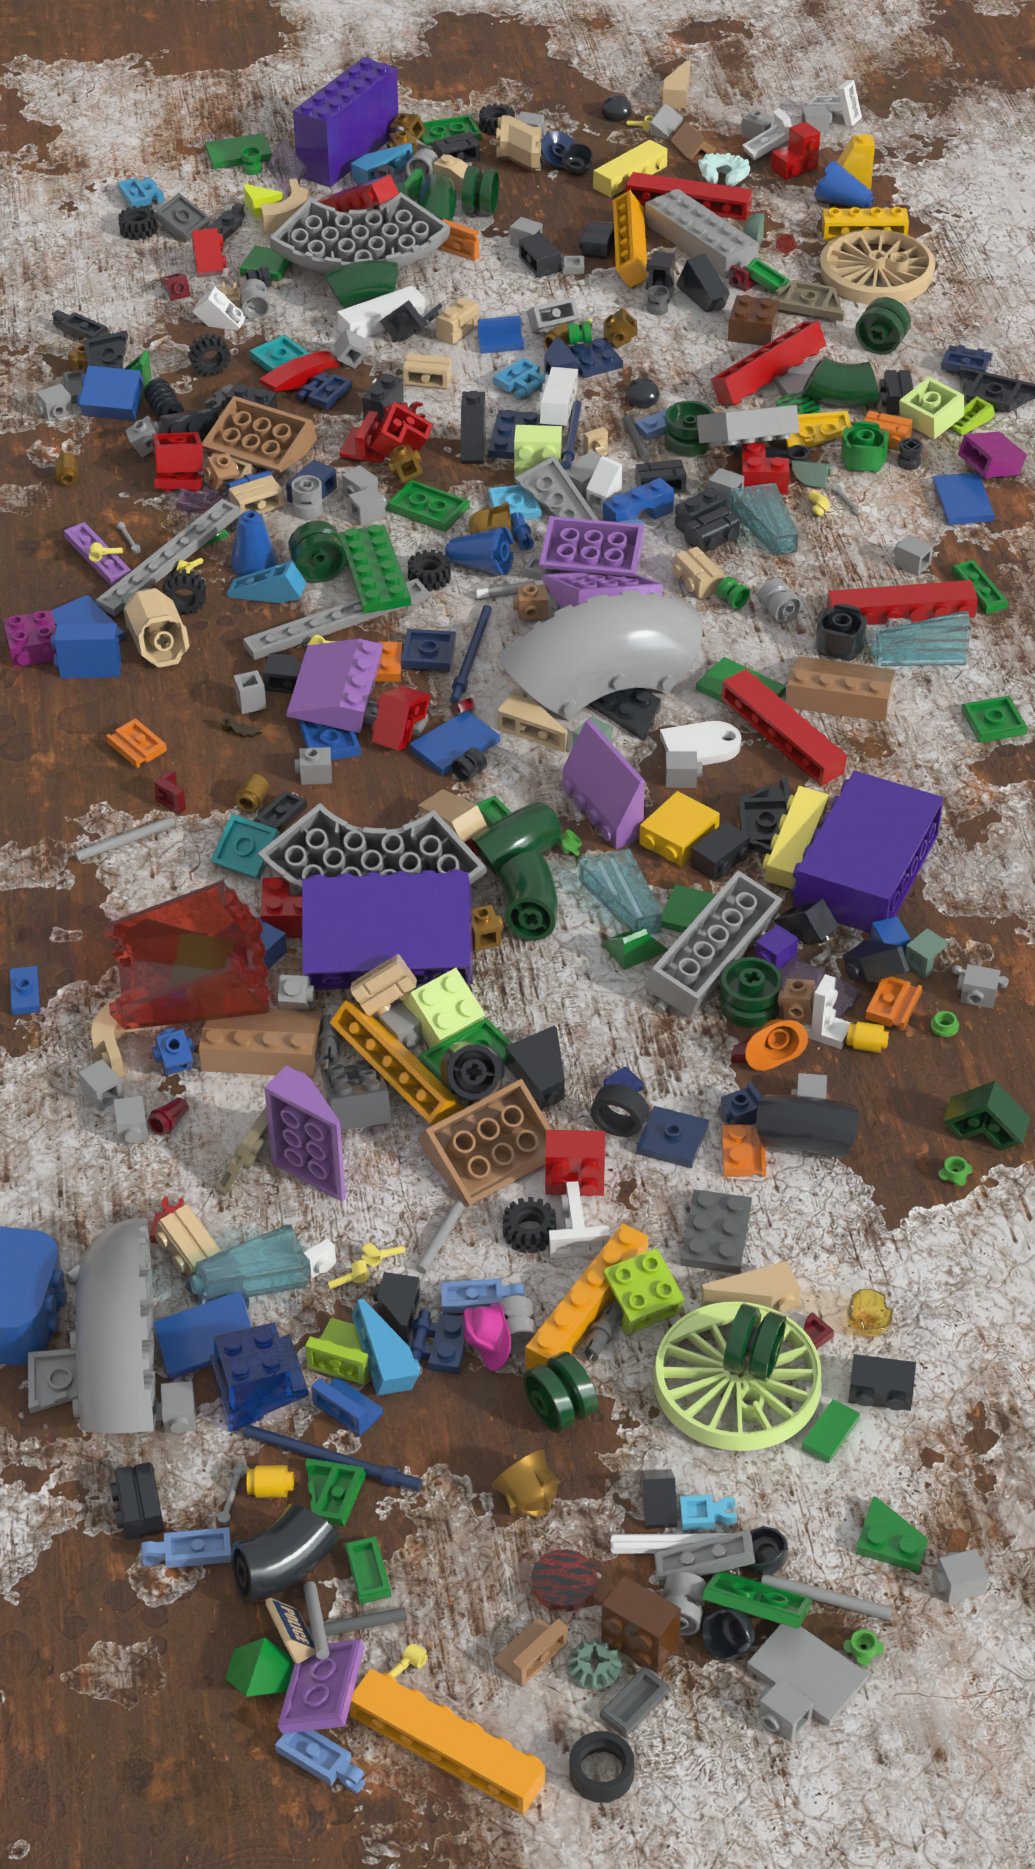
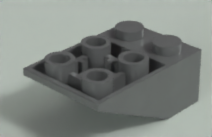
M360 1060L355 1065L348 1066L334 1064L328 1066L327 1069L321 1070L327 1103L339 1119L341 1131L392 1123L388 1089L383 1076L367 1060Z

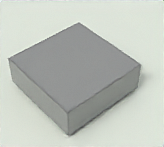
M563 256V274H584V256Z

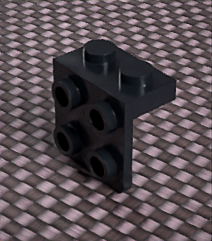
M408 300L382 318L380 323L394 342L401 338L405 341L415 333L414 329L418 332L427 325L426 320L430 322L439 315L438 310L443 306L439 303L420 316Z

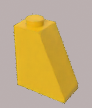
M852 135L837 162L871 190L875 150L873 135Z

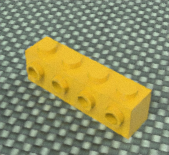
M854 207L851 209H823L822 233L824 241H831L849 232L870 229L888 230L908 235L909 220L906 208L881 209L873 207L871 209H860Z

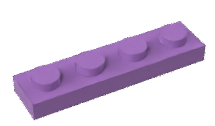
M85 522L64 530L65 539L111 587L131 572V569L116 554L102 555V559L98 562H93L89 559L90 546L93 543H100L103 548L109 547Z

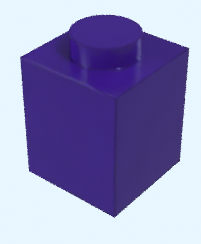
M776 925L756 941L755 957L769 961L780 971L797 957L798 938L781 926Z

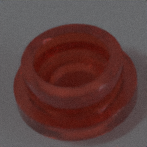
M782 234L778 237L775 247L783 253H789L796 249L797 243L794 236Z

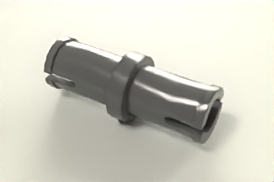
M331 1014L323 1017L322 1033L318 1039L321 1047L319 1062L323 1066L326 1065V1058H329L328 1066L337 1063V1048L341 1044L339 1032L329 1023L331 1021Z
M606 1305L598 1321L591 1325L589 1329L590 1335L580 1349V1354L585 1360L589 1361L591 1355L594 1354L591 1362L597 1361L605 1344L612 1340L613 1330L622 1318V1312L618 1307L613 1305L611 1309V1305Z

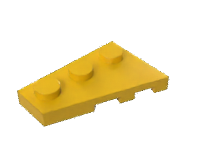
M848 411L798 415L799 433H792L790 438L784 439L786 449L788 450L794 445H803L810 448L842 437L844 428L847 426L848 428L852 427Z

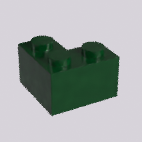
M992 1081L951 1097L943 1123L960 1140L983 1132L1002 1151L1023 1143L1031 1117L996 1081Z

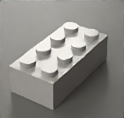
M797 405L697 415L699 443L709 442V447L740 444V439L741 444L754 443L758 441V437L759 442L771 441L776 438L777 440L788 439L790 434L799 433Z

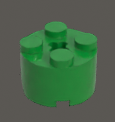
M871 421L854 422L850 428L848 426L845 427L841 445V460L844 463V468L849 471L879 472L887 458L888 431L886 429L883 431L879 428V424Z

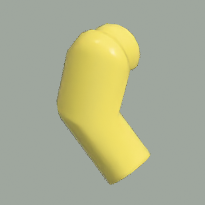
M816 490L810 491L808 499L815 504L812 507V511L817 516H822L824 512L829 510V500Z

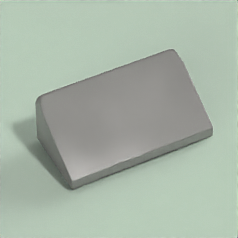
M664 104L650 122V135L669 139L683 121V117L669 105Z

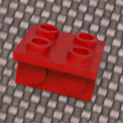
M369 411L360 428L352 427L339 451L340 457L381 464L384 462L386 457L370 448L381 423L378 422V412Z

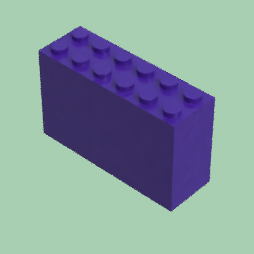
M363 57L293 110L297 176L332 187L352 171V162L366 154L376 152L390 141L389 134L393 133L390 126L398 116L397 68Z
M854 770L849 780H844L840 796L836 795L834 797L831 811L825 813L821 829H816L812 845L806 846L802 862H798L794 868L793 878H796V882L791 892V897H794V906L824 899L837 923L871 933L872 922L896 917L939 836L944 797Z
M452 869L448 870L447 873L425 870L419 874H408L407 872L398 871L392 873V875H381L371 872L366 873L364 876L339 874L337 877L326 878L324 875H312L309 878H302L303 976H308L311 985L315 986V990L350 989L353 981L396 954L402 957L407 967L416 977V986H423L454 968H457L466 984H473L472 896L468 872Z

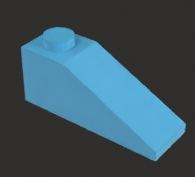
M407 143L369 153L352 162L354 182L363 184L375 180L374 169L380 165L392 166L394 174L406 168L408 161L413 157L412 144Z
M290 561L233 579L227 595L229 598L281 604L287 601L293 602L298 600L302 596L307 582L294 563Z
M364 1299L357 1300L351 1316L362 1350L368 1354L369 1372L377 1396L412 1390L417 1378L420 1376L418 1360L413 1358L410 1347Z

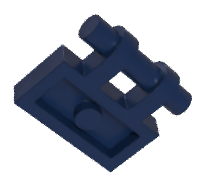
M949 345L942 360L941 370L959 373V368L962 366L987 372L993 353L985 352V349L980 348L977 350L968 349L964 345H958V347Z
M325 372L316 374L309 384H305L299 389L296 399L299 402L308 399L309 404L328 410L352 389V380L336 374L328 378V374Z
M420 1310L418 1318L414 1320L412 1327L414 1332L413 1339L408 1343L413 1358H416L418 1362H420V1359L429 1360L428 1370L459 1375L466 1346L464 1317L440 1314L438 1323H431V1313L428 1310ZM425 1337L434 1338L433 1345H426L424 1343Z

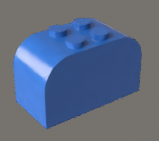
M0 1226V1364L22 1365L28 1363V1352L46 1351L52 1333L58 1330L60 1321L59 1310L60 1307H65L67 1290L65 1289L64 1272L61 1267L58 1246L50 1235L37 1230Z

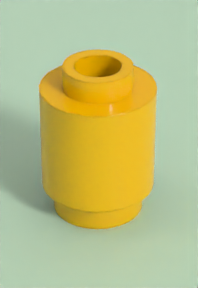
M857 1021V1024L850 1023L847 1035L848 1046H853V1049L875 1053H880L881 1048H887L889 1032L884 1031V1025Z
M256 1465L255 1469L247 1470L248 1495H255L256 1498H287L288 1491L294 1490L293 1471H288L287 1465Z

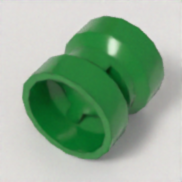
M257 147L242 149L243 172L247 175L261 173V150Z
M584 321L581 324L567 323L570 345H576L578 342L592 343L590 321Z
M728 576L719 583L716 594L720 599L728 601L729 605L733 608L740 609L747 603L750 597V590L742 584L739 585L738 581L733 577Z

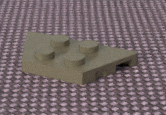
M792 280L786 286L777 289L775 295L771 297L773 300H780V310L806 314L812 317H822L838 321L844 320V310H841V302L837 297L835 287Z
M266 1107L242 1140L226 1169L227 1172L215 1188V1191L223 1196L226 1195L243 1168L247 1170L251 1168L258 1156L257 1153L260 1149L263 1150L270 1139Z

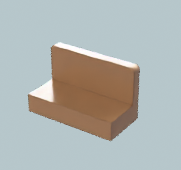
M687 121L671 139L674 145L690 161L700 149L708 154L716 151L709 141Z
M540 1617L536 1618L495 1656L494 1664L523 1687L568 1644V1626L559 1618L551 1625Z

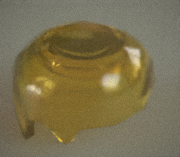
M859 1289L852 1294L846 1316L849 1325L861 1336L868 1338L878 1337L890 1329L893 1309H888L885 1301L886 1297L883 1293L873 1289Z

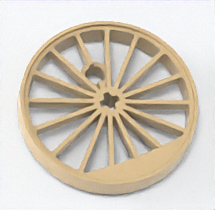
M870 229L843 234L831 240L823 248L820 256L821 277L826 286L835 287L837 294L843 298L863 304H870L873 300L881 297L896 299L900 303L912 300L929 288L935 269V259L928 247L913 237L888 230ZM868 244H879L878 250L871 251ZM882 244L892 246L887 253L881 251ZM861 245L865 254L854 246ZM901 248L906 250L904 252H898ZM874 277L873 286H865ZM877 277H879L884 287H876Z

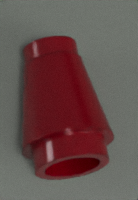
M178 1097L152 1110L148 1118L150 1129L160 1136L170 1134L189 1110L187 1102L183 1098Z

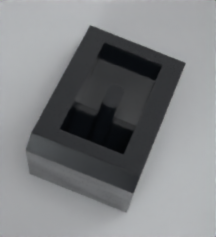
M672 1470L639 1471L645 1529L677 1527L676 1482Z

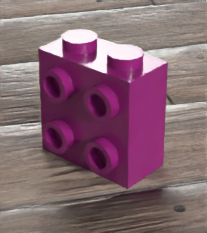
M999 431L965 434L958 455L965 460L967 465L973 467L979 472L981 477L987 479L999 476L1020 475L1027 456L1024 451Z
M51 610L3 618L13 668L54 661L56 649L51 647V635L56 633V626Z

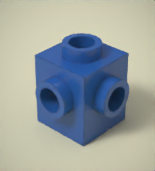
M174 1028L162 1031L159 1034L160 1036H156L152 1053L155 1062L161 1063L165 1076L192 1069L193 1058L191 1054L195 1053L191 1037L185 1036L184 1029L178 1031Z

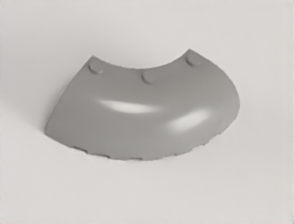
M401 192L390 201L379 205L378 209L371 211L366 209L349 210V213L335 211V208L310 198L270 236V247L274 253L294 264L325 274L343 265L367 260L397 262L398 269L436 250L448 239L450 226Z
M624 591L620 595L610 597L607 594L588 598L586 603L573 607L569 605L554 612V617L543 623L538 621L533 625V630L523 637L519 635L497 657L509 675L530 696L546 708L570 720L589 703L618 690L650 688L668 694L689 671L698 655L702 642V622L693 605L673 596H670V598L660 596L656 592L640 594L639 591Z
M319 803L258 853L260 859L274 873L300 891H302V878H309L312 875H324L327 878L337 877L339 874L364 876L366 873L374 872L381 875H392V873L398 871L407 872L408 874H419L425 870L447 873L448 870L459 869L463 872H468L471 885L487 873L486 866L434 809L418 820L403 825L401 828L386 830V828H360L350 825L347 821L335 816Z
M135 1218L111 1225L91 1242L80 1264L76 1292H72L73 1311H75V1331L70 1332L71 1351L76 1350L78 1399H73L74 1418H79L80 1428L88 1432L136 1433L154 1431L157 1419L155 1371H151L154 1365V1336L152 1330L154 1297L148 1218Z

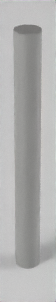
M168 817L76 851L74 855L77 862L174 827L175 823L172 817Z
M763 1575L761 1581L771 1586L810 1597L822 1603L889 1621L891 1618L893 1607L773 1575Z

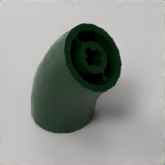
M435 173L428 175L419 185L417 204L439 219L453 222L457 201V190L454 182L444 174Z
M385 260L358 261L338 267L323 276L342 307L346 309L394 292L398 278L397 262Z
M823 356L814 367L802 390V394L814 400L835 406L861 407L879 404L880 402L875 375L869 362L848 364Z
M532 802L487 827L471 838V841L483 861L498 878V873L502 866L513 857L527 851L543 853L554 847L560 839V821L556 813L548 805L541 802Z
M527 851L521 853L502 866L498 873V879L507 900L505 917L509 929L522 939L537 941L548 937L555 928L558 917L557 889L551 870L541 852Z

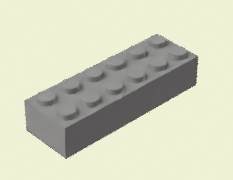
M679 189L656 197L645 204V225L692 257L705 253L717 274L724 279L729 278L732 265L743 268L744 266L747 267L754 258L758 259L759 243Z
M737 871L654 965L645 988L691 1018L721 983L724 968L730 962L742 958L773 922L783 899L742 872Z

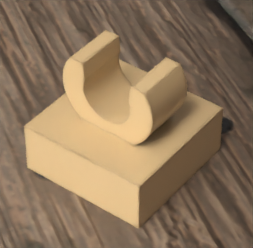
M223 282L220 292L225 294L236 307H241L238 284L234 282L233 288H226V284Z
M604 427L584 433L583 452L585 454L592 450L602 456L608 455L606 451L608 450V431Z

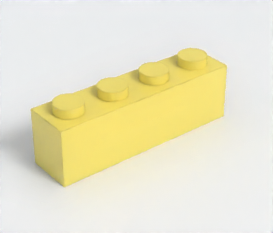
M648 140L602 165L593 172V189L609 197L617 195L626 190V184L632 172L653 175L667 167V148L652 140Z
M799 786L796 794L790 795L786 808L789 810L788 814L782 815L778 827L781 831L779 835L774 834L770 849H772L771 855L766 854L763 861L762 869L766 870L764 881L790 889L793 888L796 882V878H793L794 868L798 862H802L806 846L812 845L813 835L817 828L820 829L823 817L827 811L828 794Z

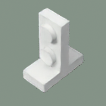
M854 80L845 81L837 89L839 95L816 96L807 104V106L826 104L829 112H842L845 126H853L862 118Z
M780 108L773 111L776 125L743 144L744 151L753 160L762 157L781 144L785 147L788 146L789 127H792L790 117Z
M825 974L814 994L812 1024H800L805 1027L808 1038L842 1049L847 1040L850 1022L835 1017L836 1010L832 1008L838 995V991L835 990L836 978Z
M578 1181L566 1182V1194L561 1195L562 1212H568V1218H564L565 1229L549 1231L550 1259L598 1255L610 1240L609 1226L585 1228Z

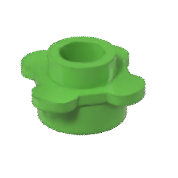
M566 830L563 834H560L558 845L565 853L573 852L578 856L580 854L578 848L582 845V842L575 833Z
M952 1156L945 1160L944 1168L939 1170L938 1176L942 1180H948L957 1186H963L966 1184L967 1175L972 1173V1167L965 1159Z
M860 1629L852 1635L851 1640L844 1642L843 1649L846 1653H851L857 1659V1663L860 1666H868L874 1656L883 1653L884 1646L881 1642H878L873 1632L867 1629ZM861 1646H865L867 1648L863 1650L861 1649Z

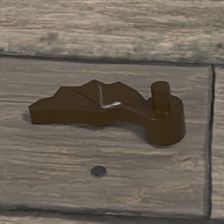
M225 716L222 719L221 728L225 732L232 730L237 736L243 738H254L255 735L263 733L262 728L237 724L230 716Z

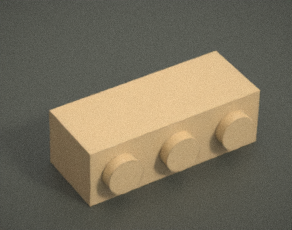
M444 789L418 805L422 813L420 818L434 809L463 842H466L488 827L478 805Z

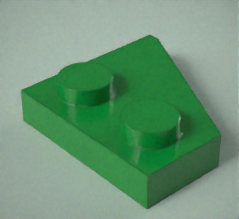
M307 1458L305 1464L308 1471L311 1511L331 1525L344 1527L365 1479L364 1468Z
M873 1496L856 1547V1554L919 1573L926 1552L928 1538L879 1498Z

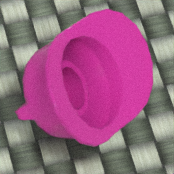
M495 1302L489 1307L481 1306L465 1309L463 1312L465 1341L480 1351L483 1362L488 1369L498 1371L505 1365L511 1350L510 1331L502 1305Z

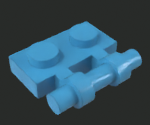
M149 177L143 178V181L132 178L117 182L119 192L132 209L133 206L139 208L140 206L152 205V199L159 204L165 201L164 193L160 188H157L156 182Z
M522 358L494 375L493 384L507 392L516 389L514 396L516 399H521L522 397L530 396L535 389H541L543 383H545V376L549 375V373L546 372L541 375L540 366Z

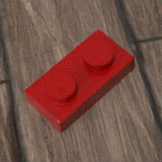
M158 473L154 479L155 488H161L165 492L184 489L185 492L194 493L203 487L204 475L175 473L172 476H162L161 473Z

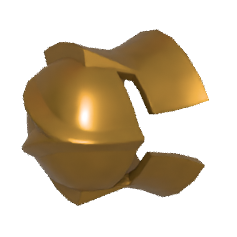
M508 501L490 509L483 508L475 512L469 519L470 534L499 527L508 528L511 532Z
M538 1450L510 1466L494 1480L491 1486L506 1497L511 1515L516 1516L520 1514L522 1516L541 1517L551 1511V1505L557 1495V1485L561 1481L549 1470L545 1460V1451Z

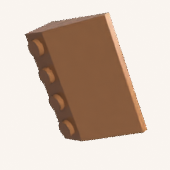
M233 396L202 442V448L219 454L229 453L232 458L281 473L308 453L317 436L313 422L310 419Z
M798 656L791 670L786 703L793 709L886 722L896 670Z
M223 1006L222 1012L211 1011L204 1024L199 1044L201 1071L277 1075L287 1065L296 1071H302L308 1077H314L319 1048L318 1039L322 1030L324 1011Z
M520 1079L425 1129L417 1140L431 1164L469 1207L544 1166L546 1130L552 1129L524 1081Z

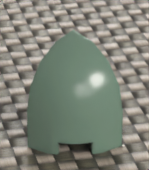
M756 213L749 216L743 228V233L757 241L759 248L763 243L765 213Z
M792 460V470L796 478L803 484L822 488L828 485L827 475L831 476L833 464Z

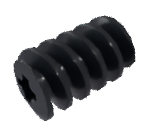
M157 378L151 380L146 385L144 397L158 421H160V416L184 412L183 406L166 380Z

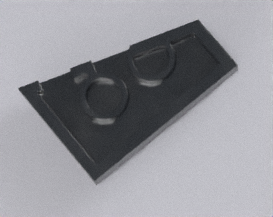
M127 330L83 340L88 366L122 369L128 340Z
M209 408L160 416L159 433L198 432L202 441L218 420L219 410Z

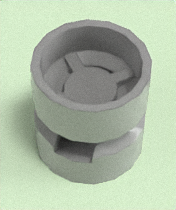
M427 148L417 151L406 165L408 177L415 169H422L423 178L433 174V163L438 160V156L434 151Z
M258 279L245 281L239 289L242 310L248 318L261 319L270 310L267 287L264 282Z
M311 475L295 478L291 484L295 516L305 520L319 517L323 513L321 480Z
M780 578L768 580L758 592L759 602L780 623L790 622L796 618L802 609L801 599Z
M508 1296L498 1301V1303L503 1307L504 1316L510 1331V1354L525 1353L526 1345L537 1333L533 1303L525 1296Z
M688 1572L669 1574L666 1577L663 1590V1598L681 1608L679 1633L681 1636L692 1635L699 1631L703 1614L702 1607L705 1604L702 1596L707 1583L700 1576Z

